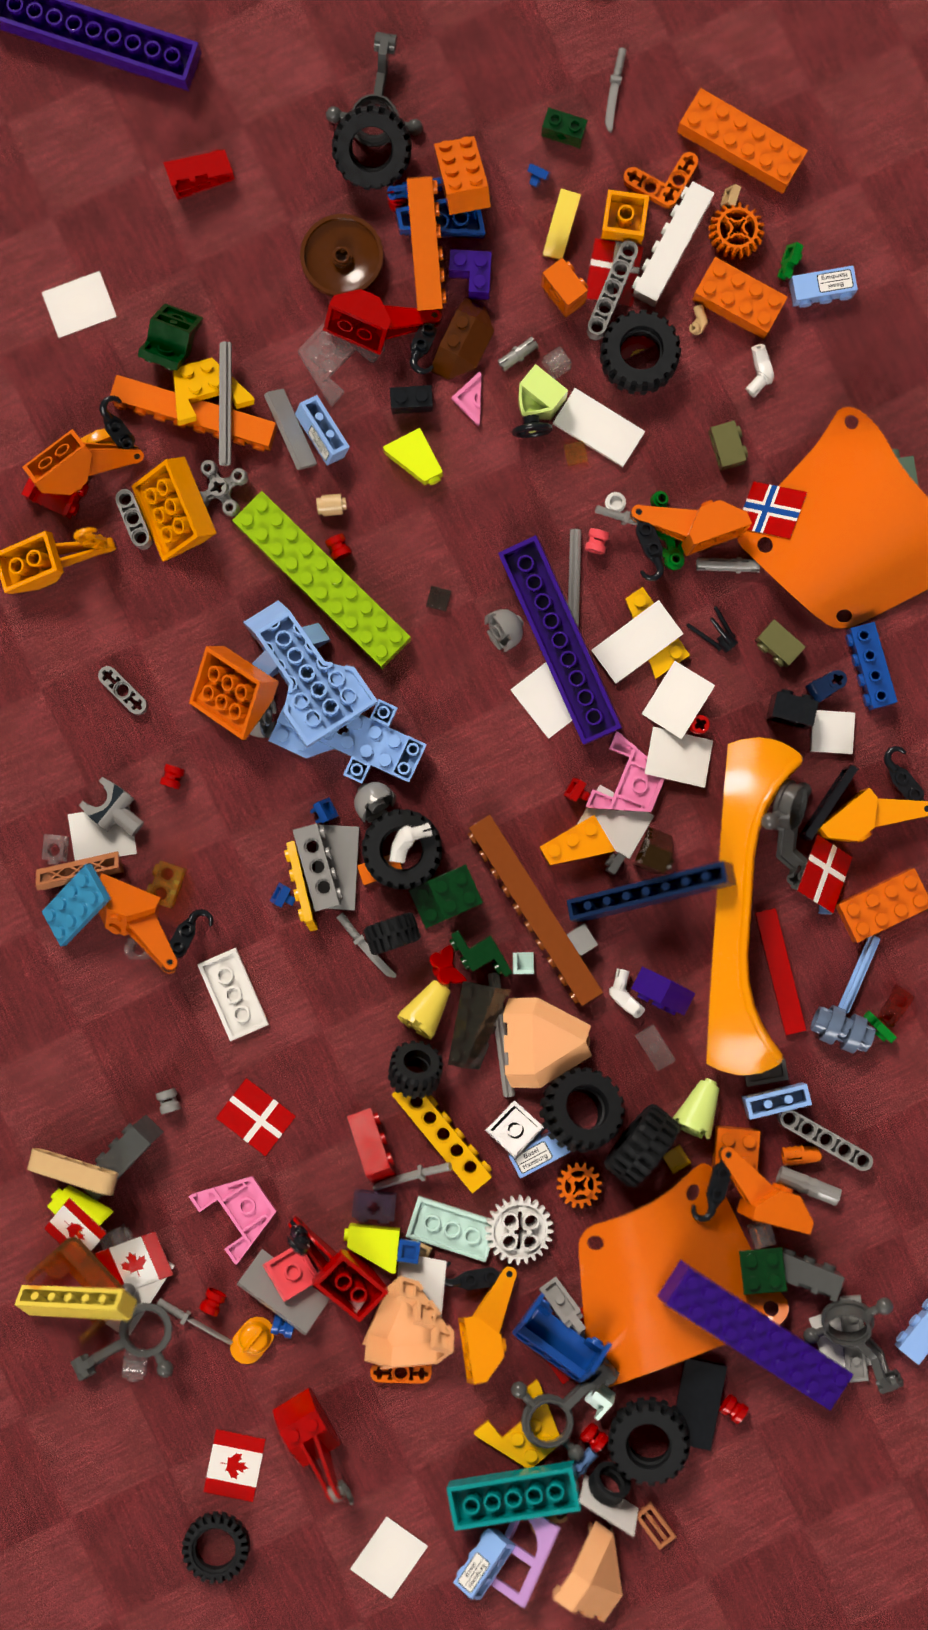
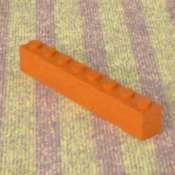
M116 375L110 396L119 397L122 403L111 401L114 407L121 410H126V408L133 409V412L138 415H153V418L158 421L165 422L169 420L178 426L175 392ZM203 400L191 403L196 414V421L178 427H193L195 432L205 434V431L213 433V436L219 439V405ZM232 409L231 439H233V443L244 446L245 443L253 445V449L262 452L265 449L271 451L278 428L276 422Z

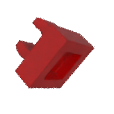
M573 778L563 796L576 802L578 798L587 801L591 794L583 790L586 786L585 782Z

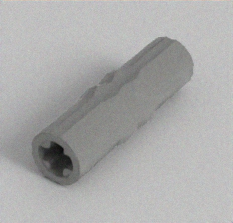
M784 1166L780 1167L776 1177V1183L834 1206L838 1204L842 1190L840 1188Z

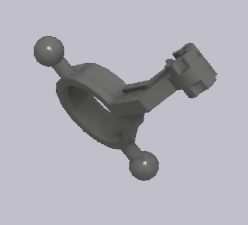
M376 32L374 51L378 52V67L374 93L361 97L354 104L352 110L361 105L378 104L385 106L390 111L393 110L400 118L393 103L383 96L388 72L389 54H395L397 35ZM331 106L326 111V118L331 123H337L348 112H342L338 107ZM420 120L404 121L410 135L418 136L421 134L423 124ZM360 130L354 137L359 143L368 147H381L391 142L385 132L379 135H370Z
M788 779L784 781L777 793L773 812L762 816L761 825L767 830H778L776 857L790 869L786 878L787 882L791 885V888L798 890L808 859L796 849L797 833L812 789L806 782L796 784L794 780Z
M126 1283L120 1287V1289L125 1290L135 1298L136 1289L134 1285ZM136 1302L131 1320H121L120 1340L94 1353L90 1357L86 1353L70 1362L79 1382L97 1373L94 1367L123 1349L137 1357L149 1358L154 1356L158 1363V1375L162 1378L171 1376L174 1369L173 1364L165 1360L162 1351L167 1347L172 1337L173 1326L170 1316L163 1308L156 1304H138ZM153 1311L164 1322V1337L156 1347L143 1350L136 1347L130 1340L129 1326L133 1318L139 1313Z
M880 1298L876 1305L868 1307L864 1303L855 1300L832 1302L821 1313V1324L823 1327L818 1329L810 1327L804 1331L803 1338L809 1344H816L820 1337L825 1335L828 1340L836 1345L843 1347L857 1346L870 1359L875 1379L877 1380L875 1383L881 1394L895 1391L904 1386L900 1372L897 1369L891 1371L888 1368L883 1350L871 1338L874 1327V1315L879 1313L888 1315L892 1312L893 1304L890 1299ZM846 1316L861 1319L866 1325L859 1331L842 1332L833 1328L830 1322L836 1318Z
M604 1357L593 1375L579 1383L563 1399L548 1393L532 1398L527 1393L528 1389L524 1382L518 1381L513 1383L511 1387L512 1395L515 1398H521L527 1404L523 1409L521 1425L528 1441L537 1447L545 1449L563 1444L568 1450V1457L571 1460L577 1462L583 1459V1447L573 1444L568 1438L574 1423L571 1409L587 1393L599 1389L603 1384L607 1387L617 1380L620 1373L606 1357ZM551 1403L562 1408L565 1413L566 1424L560 1436L546 1441L537 1438L533 1434L530 1422L532 1414L538 1407Z

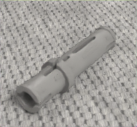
M697 557L696 571H731L740 574L741 572L759 573L760 565L754 559H741V557H736V559Z

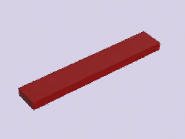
M776 908L756 912L755 917L785 1035L806 1031Z

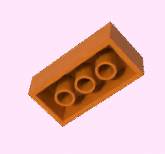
M475 136L435 143L436 163L449 215L490 208L489 187Z
M715 257L695 291L692 300L756 336L765 339L788 296Z
M909 868L837 903L836 909L852 942L858 943L928 909V894L915 868Z

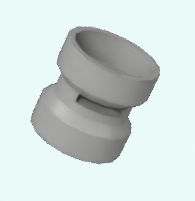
M176 1088L155 1094L157 1100L160 1101L161 1106L159 1109L161 1114L181 1109L180 1102L176 1099Z

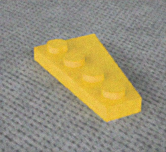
M643 587L625 599L632 619L654 604ZM679 638L648 660L654 678L657 679L667 672L674 661L680 663L689 657L690 654Z
M295 841L287 842L288 849L284 850L287 862H291L292 869L289 870L291 881H295L297 887L293 891L296 902L300 901L301 909H298L300 921L305 922L310 932L318 930V926L312 917L314 910L310 898L307 896L309 891L305 877H303L304 871Z

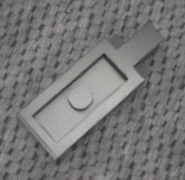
M556 1276L539 1288L540 1293L545 1295L544 1298L551 1304V1308L567 1328L572 1326L578 1335L586 1329L580 1320L583 1318L580 1308Z

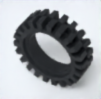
M213 1511L210 1515L208 1512L203 1517L199 1516L190 1525L182 1543L184 1564L187 1563V1570L189 1572L192 1570L195 1578L200 1576V1581L205 1582L206 1579L210 1580L209 1584H214L215 1581H218L220 1584L225 1579L229 1581L234 1575L237 1576L247 1560L250 1550V1539L246 1535L247 1529L242 1527L240 1520L238 1522L235 1520L234 1515H231V1517L226 1516L227 1512L218 1514V1511ZM209 1529H222L231 1535L234 1540L235 1555L224 1565H209L200 1558L197 1552L198 1538Z

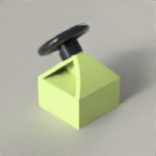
M536 364L519 385L518 406L523 417V425L517 426L512 430V435L518 438L539 437L552 432L553 426L549 423H540L539 419L551 420L567 399L568 390Z

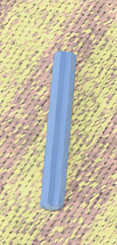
M875 935L867 938L838 1007L845 1009L847 1014L851 1010L879 945L880 938Z

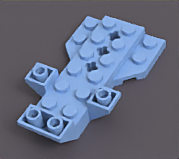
M276 601L243 622L252 637L257 640L264 650L252 664L271 677L279 672L288 685L283 714L306 748L322 738L329 737L378 703L355 667L341 666L324 661L317 649L329 642L330 638L319 623L301 627L290 610L280 601ZM305 671H307V673L311 672V677H310V678H307V677L304 678V677H303V672H305ZM315 689H323L322 695H316ZM327 705L335 706L334 712H327Z
M303 672V677L310 678L311 672ZM316 688L315 694L322 695L323 689L319 690ZM378 699V703L375 705L370 718L360 714V717L347 724V733L343 732L340 735L338 730L306 748L283 714V706L275 728L268 740L306 759L333 749L349 755L351 759L343 775L361 784L364 782L371 767L410 782L427 744L390 728L398 707ZM327 705L326 711L334 712L335 706Z

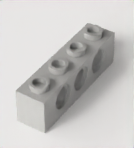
M316 823L293 830L315 912L341 905L340 900H343L340 887L336 888L334 880H337L334 867L330 868L328 861L332 859L329 847L325 848L323 839H326L324 828H319V825ZM311 841H316L319 844V849L315 853L309 852L307 848ZM317 861L324 863V870L321 873H316L313 870V865ZM323 881H327L330 884V890L325 894L319 891V884Z

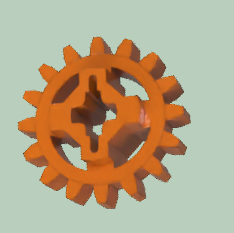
M575 1161V1167L567 1164V1171L560 1170L563 1177H557V1181L561 1182V1184L556 1185V1188L562 1190L558 1194L559 1197L565 1196L564 1203L567 1204L571 1201L573 1208H575L576 1204L583 1208L584 1203L591 1206L590 1200L594 1199L597 1201L598 1198L595 1194L602 1191L597 1187V1185L602 1184V1181L596 1180L600 1174L598 1172L592 1173L594 1170L593 1166L586 1168V1162L579 1166L578 1162ZM575 1171H583L581 1175L572 1174ZM590 1177L593 1180L592 1189L588 1187V1181L590 1180ZM566 1180L570 1183L571 1187L568 1192L565 1189ZM582 1180L584 1187L575 1189V1182H581ZM584 1194L586 1196L584 1198H576L577 1195Z

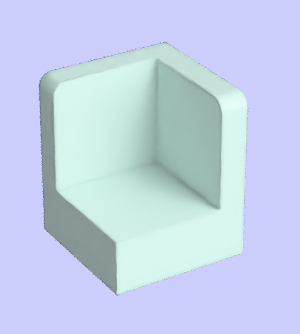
M512 952L513 974H534V952Z
M603 1384L599 1389L589 1392L585 1396L584 1400L597 1410L596 1420L599 1421L613 1405L616 1393Z

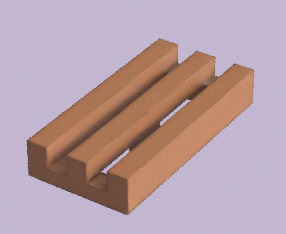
M651 1501L645 1507L640 1508L637 1520L659 1550L677 1538L674 1531ZM650 1509L670 1536L668 1538L648 1512ZM643 1514L647 1517V1519L650 1521V1523L662 1537V1539L664 1540L663 1542H660L658 1540V1538L655 1536V1534L643 1520V1518L641 1517Z

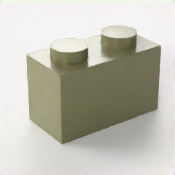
M735 420L711 427L708 433L719 470L723 471L744 465L748 452L746 446H742L740 440L742 438V431L739 425L736 426Z
M775 619L755 640L758 643L757 647L762 652H768L774 657L772 660L778 666L786 668L806 647Z

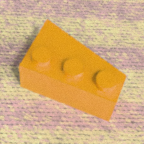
M595 815L539 847L549 865L615 852Z

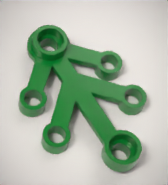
M658 491L651 496L650 503L652 506L667 508L666 505L669 502V498L665 492ZM661 496L664 502H660L658 497ZM656 530L658 537L666 542L667 549L663 547L665 566L670 570H679L685 562L684 551L681 546L682 541L676 548L675 538ZM673 556L677 558V563L673 561Z

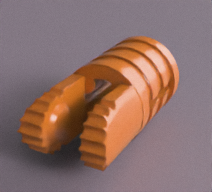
M817 1146L781 1147L783 1166L804 1165L805 1163L819 1162L822 1159V1154Z

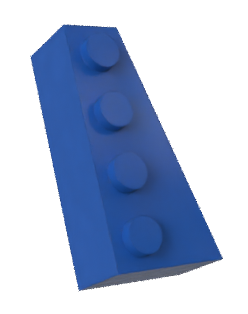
M445 198L434 201L439 203L440 216L435 218L436 224H440L441 237L485 238L486 233L481 209L449 215ZM409 206L396 208L395 214L399 234L411 235Z

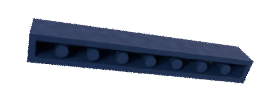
M720 861L567 900L570 921L582 923L737 884L733 864Z

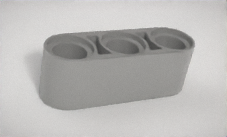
M122 489L118 491L115 499L131 541L139 549H148L152 545L153 539L137 498L130 490ZM125 496H131V502L123 505L122 499ZM133 515H138V522L130 524V518ZM146 534V541L137 543L138 536Z

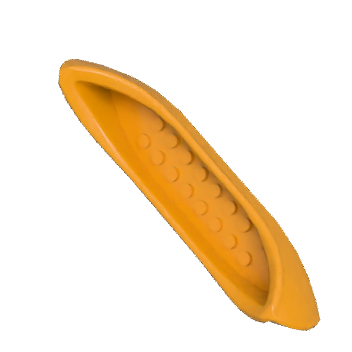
M761 737L741 739L729 743L725 773L719 862L726 861L733 864L737 885L717 889L706 1064L717 1070L735 1075L762 1073L778 1066L783 1060L781 1051L770 1037L755 1006L749 976V939L754 864L759 833L762 827L761 819L764 814H767L784 781L788 780L801 766L802 756L795 749L782 742Z

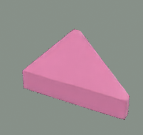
M480 372L451 397L477 426L480 425Z

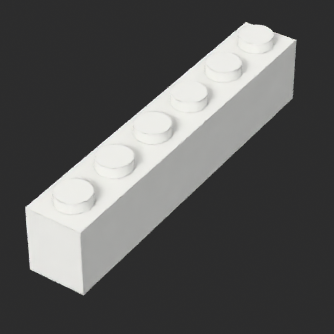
M693 181L689 188L685 186L680 196L683 199L680 206L675 205L670 215L673 219L670 224L666 222L661 231L663 235L661 241L657 240L651 250L654 253L651 260L647 258L641 269L644 271L641 278L637 276L632 285L634 297L653 307L656 306L709 207L714 192Z

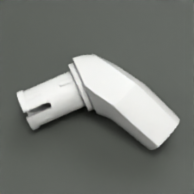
M763 344L751 347L757 376L745 390L752 397H756L766 384H772L774 380L773 366L766 346Z
M429 823L413 828L410 826L401 828L392 843L389 861L405 863L407 851L415 840L432 836V830L423 832V830L431 828Z
M617 968L613 987L609 988V995L626 1012L635 1018H639L644 1013L645 1008L626 990L630 971Z

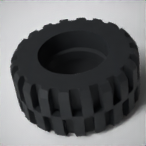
M361 105L349 111L339 122L332 139V157L335 160L337 170L343 174L342 177L346 181H351L352 185L364 187L365 190H370V188L379 190L385 186L389 187L396 180H399L407 169L412 150L411 135L405 125L406 123L397 116L396 112L390 111L382 105ZM366 127H376L383 130L391 141V155L381 166L366 167L358 162L354 156L352 149L353 139L360 130Z
M641 309L636 314L633 310L629 311L627 316L620 315L617 317L616 322H612L603 337L600 349V363L603 364L602 370L604 375L609 376L608 380L611 384L615 382L618 385L617 389L621 391L623 389L629 390L628 394L634 395L635 392H640V395H646L647 391L651 390L652 393L658 391L660 386L664 387L669 379L672 378L679 363L681 348L679 347L680 338L675 335L676 329L673 325H668L669 320L665 317L662 319L658 318V313L654 311L652 315L646 314L647 310ZM634 336L649 338L659 349L660 356L658 362L648 369H636L629 366L621 356V346L624 341Z
M396 809L382 814L367 828L362 842V857L371 876L381 884L394 889H412L427 882L436 872L441 862L442 842L436 827L425 816L408 809ZM429 823L431 828L423 830V832L432 830V836L420 839L422 855L419 861L408 869H396L386 862L382 851L383 843L387 836L404 826L413 828Z
M587 1067L582 1070L574 1068L557 1077L545 1089L543 1093L545 1097L540 1102V1106L543 1109L539 1111L540 1118L545 1120L542 1126L544 1130L548 1128L550 1132L549 1138L551 1140H558L557 1145L561 1148L567 1146L568 1151L575 1152L578 1150L579 1153H585L589 1150L593 1151L610 1142L618 1134V1129L622 1127L624 1121L621 1117L625 1115V1108H621V1104L624 1103L623 1096L619 1097L617 1092L620 1089L617 1085L613 1086L611 1084L612 1079L609 1076L604 1078L602 1076L603 1072L599 1070L592 1072V1069ZM582 1092L594 1101L598 1111V1119L593 1128L585 1129L579 1127L570 1119L566 1109V1101L570 1093Z
M648 1105L632 1121L610 1150L604 1162L606 1169L628 1187L637 1186L651 1173L672 1146L680 1132L679 1122L658 1105Z
M639 1397L637 1402L631 1400L626 1403L625 1408L621 1407L617 1411V1415L613 1418L609 1430L608 1450H610L611 1461L616 1463L615 1468L618 1472L623 1471L625 1473L624 1477L629 1481L631 1478L636 1479V1484L642 1485V1482H648V1486H655L657 1481L662 1485L667 1483V1478L669 1477L673 1480L678 1475V1471L683 1470L685 1461L688 1460L690 1431L689 1427L686 1426L684 1416L678 1414V1409L674 1405L672 1407L668 1406V1401L664 1399L658 1402L656 1397H650V1400H644V1397ZM642 1424H653L662 1428L669 1437L668 1450L654 1458H647L637 1454L629 1444L631 1431Z

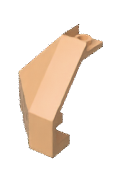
M508 998L503 1012V1022H507L508 1032L507 1035H504V1053H508L509 1065H505V1075L511 1088H541L592 1056L589 1049L590 1036L588 1035L591 1025L539 998Z
M399 1276L387 1286L389 1293L379 1302L362 1343V1345H365L364 1361L380 1365L379 1370L438 1364L453 1353L454 1331L440 1317L442 1313L432 1299L429 1301L422 1291L424 1288L421 1283Z
M595 1521L594 1524L592 1522L587 1524L589 1530L588 1537L571 1573L561 1587L557 1585L553 1590V1599L573 1613H577L579 1610L583 1616L593 1619L596 1615L599 1621L605 1622L623 1594L613 1529L611 1527L609 1530Z

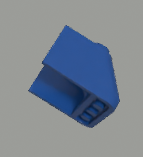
M541 1293L523 1315L512 1333L517 1339L571 1379L582 1383L595 1373L612 1344L608 1342L603 1346V1342L598 1338L585 1339L570 1327L567 1328L561 1320L552 1315L551 1304L543 1299L545 1295Z

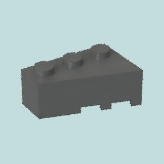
M784 1247L782 1251L786 1282L797 1287L801 1286L809 1289L814 1294H823L830 1297V1300L837 1302L845 1277L836 1270V1266L827 1262L821 1265L816 1263L817 1259L811 1256L804 1255L802 1258L796 1255V1251Z

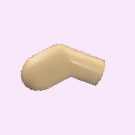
M697 305L693 308L696 319L689 326V331L693 335L701 334L708 324L703 305Z

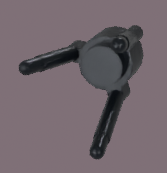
M717 606L714 607V610L726 630L724 632L714 618L710 619L721 634L717 638L718 643L691 624L686 625L694 633L713 645L718 651L723 650L727 653L738 643L735 639L736 636L729 628Z

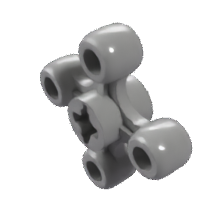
M211 460L204 461L200 469L202 474L209 478L210 483L209 489L199 492L201 497H203L205 506L207 507L211 500L219 499L223 504L222 510L227 516L234 517L238 515L240 506L231 498L232 488L237 485H245L249 478L248 473L242 468H236L228 478H221L218 474V465ZM242 474L241 479L238 480V475ZM219 485H222L221 492H218V490L220 489Z

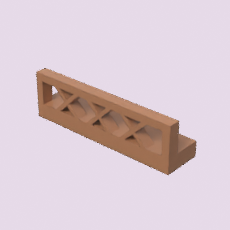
M116 851L36 869L37 890H46L67 885L86 864H92L99 877L102 873L113 875L124 872L119 852Z

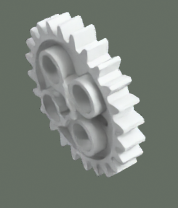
M521 1195L518 1196L516 1201L513 1196H510V1202L508 1203L505 1199H502L503 1206L495 1204L497 1211L490 1210L493 1218H486L490 1226L484 1227L485 1231L489 1232L485 1238L486 1240H492L488 1243L489 1248H494V1255L500 1253V1260H504L507 1256L509 1264H511L513 1259H515L517 1265L520 1264L521 1259L528 1264L529 1257L536 1261L535 1254L538 1253L542 1256L541 1248L548 1249L545 1242L552 1241L551 1237L548 1236V1234L554 1233L553 1229L548 1227L553 1224L552 1220L547 1219L550 1216L549 1212H544V1205L538 1207V1200L535 1199L531 1203L530 1196H527L525 1201H523ZM521 1211L522 1214L520 1217V1225L523 1228V1230L519 1231L520 1247L516 1248L518 1243V1234L515 1230L519 1229L518 1212ZM513 1215L514 1220L511 1223H505L504 1219L506 1216ZM528 1216H535V1219L532 1223H525V1220ZM507 1236H512V1237H513V1240H512L511 1243H509V1244H504V1243H503V1240H504L505 1237H507ZM527 1237H534L531 1244H524V1240Z

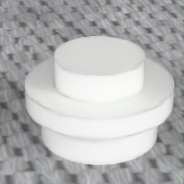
M613 492L606 497L605 506L608 509L621 512L626 506V499L621 493Z

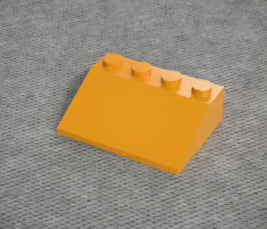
M185 457L165 459L132 485L134 494L163 562L205 542L216 534L214 525Z

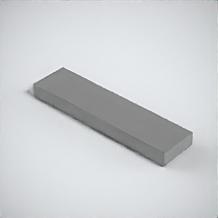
M284 388L267 392L264 397L297 470L315 466L317 462Z
M861 1295L839 1296V1300H855L862 1303ZM841 1317L842 1332H855L864 1328V1323L861 1319ZM857 1346L843 1347L845 1368L854 1374L849 1383L869 1381L866 1355Z

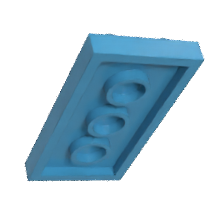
M86 864L44 908L42 913L59 945L65 946L111 898L93 865Z

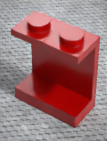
M29 477L21 494L26 499L71 519L72 515H76L79 509V500L81 496L84 497L89 486L87 481L79 491L71 495L41 493Z

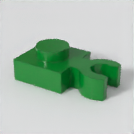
M799 242L787 245L780 263L782 267L778 272L777 278L785 281L786 278L790 279L792 277L794 265H797L802 258L801 252L804 245Z
M869 1010L863 1015L877 1029L875 1034L883 1042L887 1039L892 1043L897 1038Z

